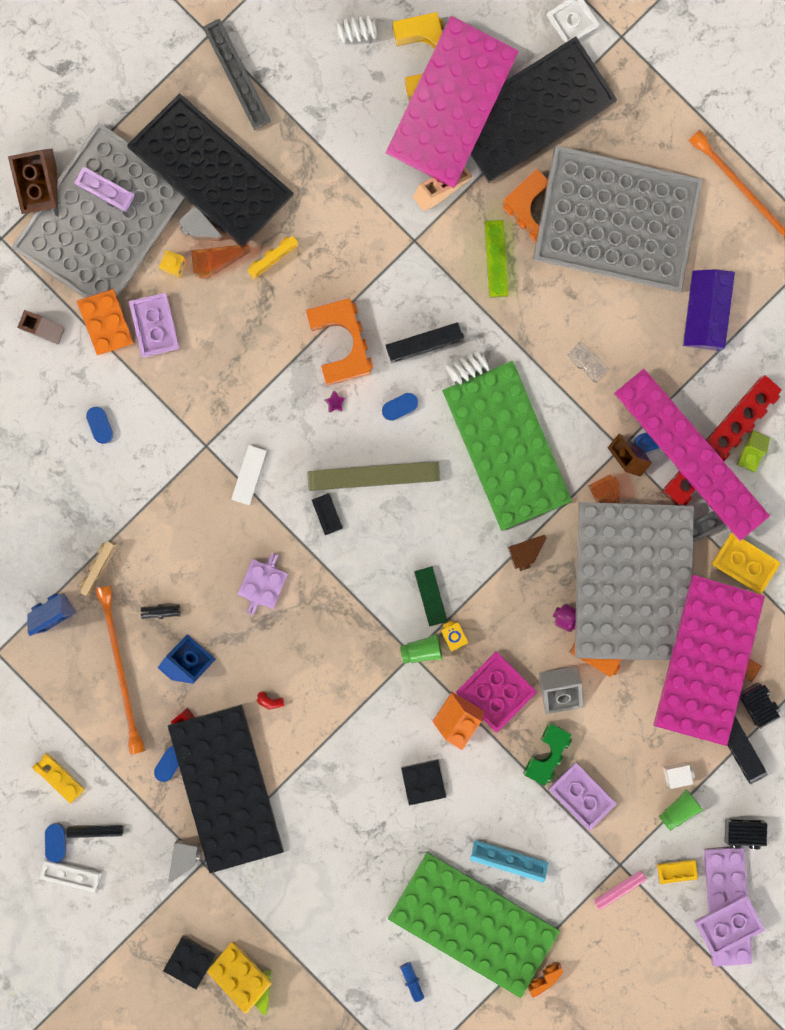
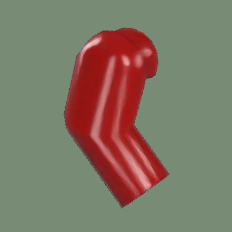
M264 691L257 694L258 704L268 710L285 707L283 697L271 699L267 697V693Z

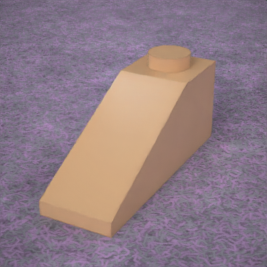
M464 167L454 188L432 177L419 184L412 198L425 212L438 205L472 179L473 176Z

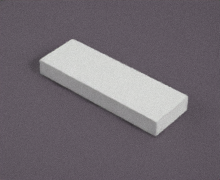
M248 445L231 500L247 505L251 504L267 453L266 450Z
M45 859L40 879L96 893L102 872L61 862L52 863Z

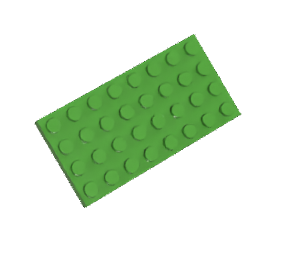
M513 361L486 371L482 375L479 374L476 378L472 377L468 382L465 380L462 382V385L458 383L442 390L501 531L572 502Z
M426 852L388 917V920L519 998L523 996L560 932L556 927L429 852Z

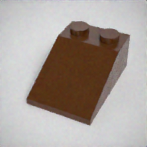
M42 149L8 156L21 214L58 208L57 166L53 149Z

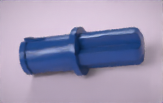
M411 962L401 965L400 969L406 981L405 986H408L413 1001L419 1002L423 1000L424 994L419 985L420 979L416 977Z

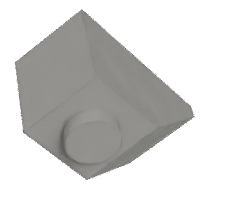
M196 207L179 220L181 224L179 229L186 237L190 235L196 240L221 241L223 239L221 234Z
M176 840L168 882H173L194 867L197 861H200L202 849H199L200 843Z

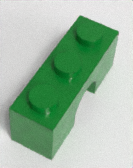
M549 722L540 739L550 746V754L545 759H537L531 756L523 771L524 776L543 786L547 782L550 783L555 774L553 772L555 766H559L563 759L562 752L565 748L568 749L572 742V738H570L572 734Z

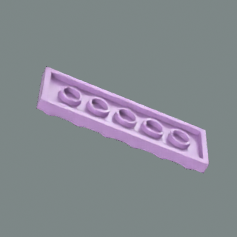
M744 848L704 849L708 913L744 894L747 895ZM750 939L714 958L711 955L712 965L752 964Z

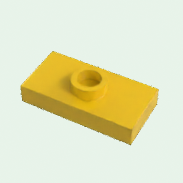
M695 859L656 864L659 884L698 879Z

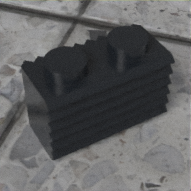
M757 682L741 691L740 699L756 727L761 729L780 718L778 714L780 709L774 701L771 702L769 698L770 691L766 685Z
M725 819L724 842L733 849L749 846L750 849L759 850L761 846H767L768 825L764 820Z

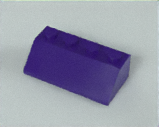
M718 269L692 271L683 346L716 351L725 349L735 272Z

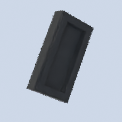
M329 493L311 500L325 535L343 529Z

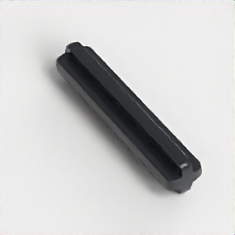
M122 825L66 828L67 838L119 837L124 833Z

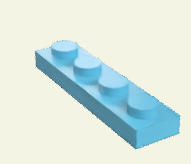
M474 841L470 856L471 861L544 883L548 862L480 841Z

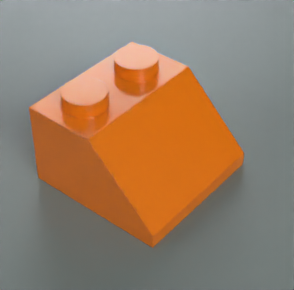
M451 692L432 722L447 742L463 750L482 722L485 711L456 693Z

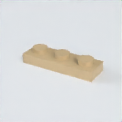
M106 541L105 544L102 543L98 550L100 555L96 561L93 560L89 567L91 572L87 578L84 577L80 584L82 589L79 593L85 596L91 595L117 546L111 541Z

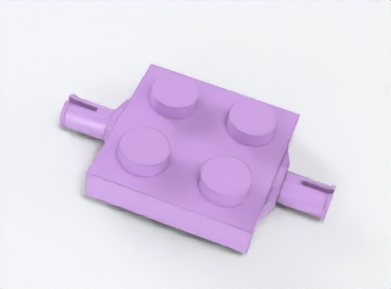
M271 552L267 563L254 559L250 563L237 594L251 602L246 612L250 614L252 609L251 615H254L258 605H264L271 609L275 606L288 573L279 570L275 566L279 556L276 554L274 557L275 553Z

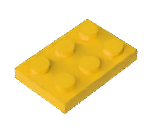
M730 532L710 565L761 595L781 562L746 540L742 539L739 541Z
M231 942L207 971L243 1013H248L272 984L235 942Z

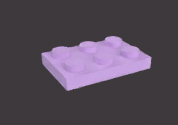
M167 293L129 301L142 358L180 349Z
M576 762L548 788L589 831L616 805L611 797Z
M746 894L694 920L713 958L765 931Z

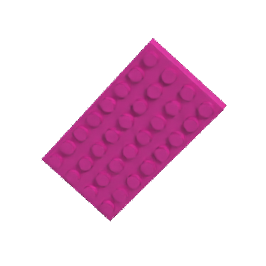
M450 16L385 154L454 188L519 51Z
M692 575L653 726L727 746L765 599L764 595Z

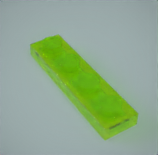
M484 221L489 298L508 297L504 221Z

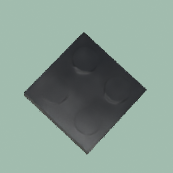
M438 759L401 767L409 806L446 798Z
M182 936L163 972L197 990L216 954L189 938Z

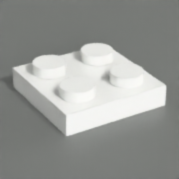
M566 0L546 14V17L563 43L568 42L575 36L579 40L599 27L598 21L584 0Z

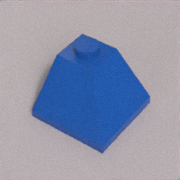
M187 634L166 655L157 668L172 681L194 684L216 658Z

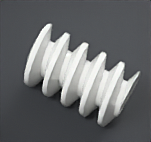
M367 15L365 21L359 16L358 22L355 21L354 17H351L350 23L344 18L343 24L337 19L338 35L343 44H346L347 38L353 43L354 37L357 38L358 42H361L362 36L368 41L370 34L374 40L376 39L375 15L373 20Z
M474 351V358L470 354L466 355L467 361L464 358H460V364L454 361L453 368L449 364L446 365L447 373L454 385L456 381L462 385V378L468 382V375L476 378V371L482 375V368L490 371L481 351L480 354Z

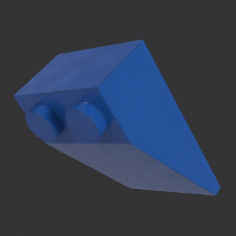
M55 593L47 598L48 602L42 605L40 602L31 608L32 611L27 614L29 636L44 633L76 614L65 593Z

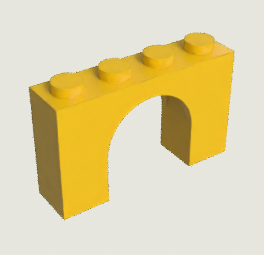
M438 12L393 21L396 46L423 42L435 50L442 35V30H444L443 19L438 17ZM423 73L405 77L408 101L411 100Z

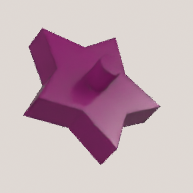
M336 391L332 392L330 398L324 399L328 404L329 413L334 410L343 411L342 403L345 398L339 397Z

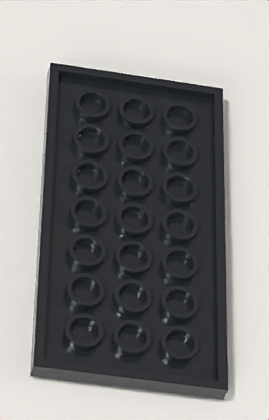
M576 36L504 82L470 154L488 183L617 102V98Z
M180 93L127 144L129 150L242 248L294 196V193Z
M243 704L169 724L168 730L209 874L284 853Z

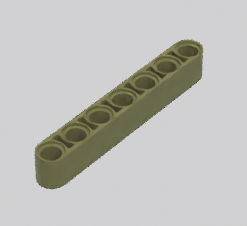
M439 462L307 471L308 490L316 491L440 481Z

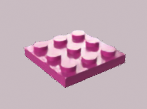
M497 651L455 691L460 697L485 711L483 720L496 733L537 693Z

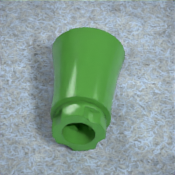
M437 634L400 646L404 664L443 660Z
M686 789L659 817L671 831L704 810Z

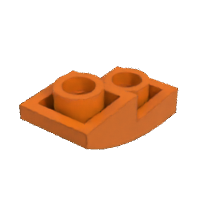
M560 963L547 965L542 970L545 978H537L530 982L531 984L528 985L532 998L546 991L560 978L563 973Z

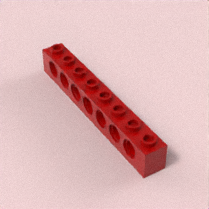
M766 375L761 376L706 439L723 461L730 456L729 451L731 448H736L743 441L741 437L745 432L748 434L755 427L754 422L766 415L768 412L766 408L770 404L774 405L781 397L779 393L782 389ZM758 394L764 397L763 404L757 402L756 397ZM746 408L752 413L750 418H746L744 415ZM732 423L738 424L739 431L737 433L732 431ZM720 437L726 439L727 444L725 447L719 445ZM680 471L675 474L661 492L677 506H682L683 504L686 506L693 497L691 495L695 489L690 483L687 491L681 488V482L683 480L687 481V479Z

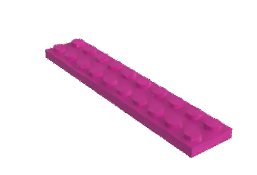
M644 368L614 393L617 399L739 541L770 517L769 513Z

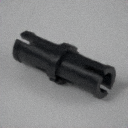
M158 604L155 607H141L140 612H149L141 614V619L180 617L181 611H173L181 610L180 604L169 606Z

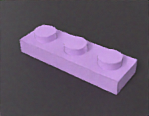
M85 167L81 169L74 182L76 186L124 212L127 211L135 197L133 193Z

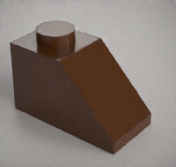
M618 434L607 447L627 473L641 477L652 464V461L645 452L622 434Z
M545 535L507 547L514 569L519 568L520 571L531 568L530 564L535 562L546 540Z

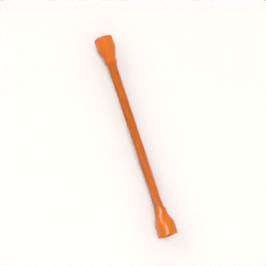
M698 130L688 141L695 148L712 158L711 160L735 183L736 187L745 194L746 198L760 210L759 212L768 219L771 225L775 226L774 228L785 239L784 226H782L779 220L775 219L776 217L767 210L764 204L762 205V202L752 194L753 192L742 183L741 179L727 167L728 165L719 158L718 154L712 151L713 149L707 137L701 130Z
M111 585L96 588L97 599L105 611V618H107L108 633L110 635V642H112L113 657L115 659V666H117V676H119L121 695H123L126 719L129 724L130 754L141 753L145 751V747L135 726V719H133L132 704L130 702V695H128V685H126L125 671H123L124 666H122L123 661H121L119 642H117L115 623L111 613Z

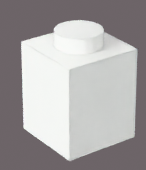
M686 762L663 767L666 783L670 789L693 784L692 779L695 778L694 770Z

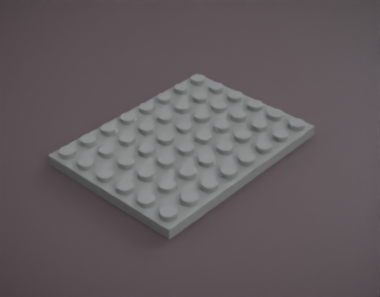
M99 122L57 181L58 208L35 212L11 248L84 298L114 288L118 298L186 198L129 150L127 141ZM85 167L133 193L135 197L127 211L124 212L76 186L74 182L81 169Z
M555 146L533 261L681 292L702 179Z
M579 502L575 658L670 660L692 577L694 506Z

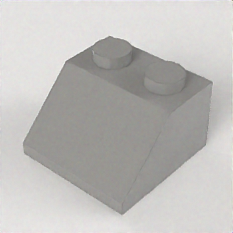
M577 666L539 673L545 714L583 708L582 682Z

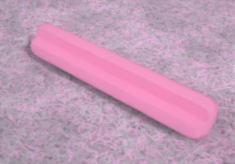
M638 871L595 899L594 902L598 909H603L646 881L645 875L642 871Z

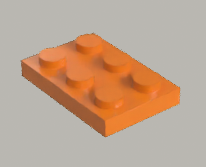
M114 288L77 300L97 356L134 343Z

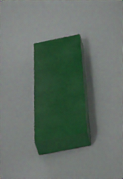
M433 566L414 571L429 627L448 622Z

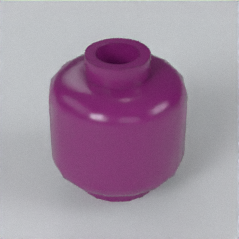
M564 604L561 608L557 607L553 614L555 625L567 632L575 630L576 608L569 604Z

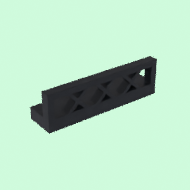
M456 322L386 344L385 347L392 364L463 342L464 335L461 333L459 323Z

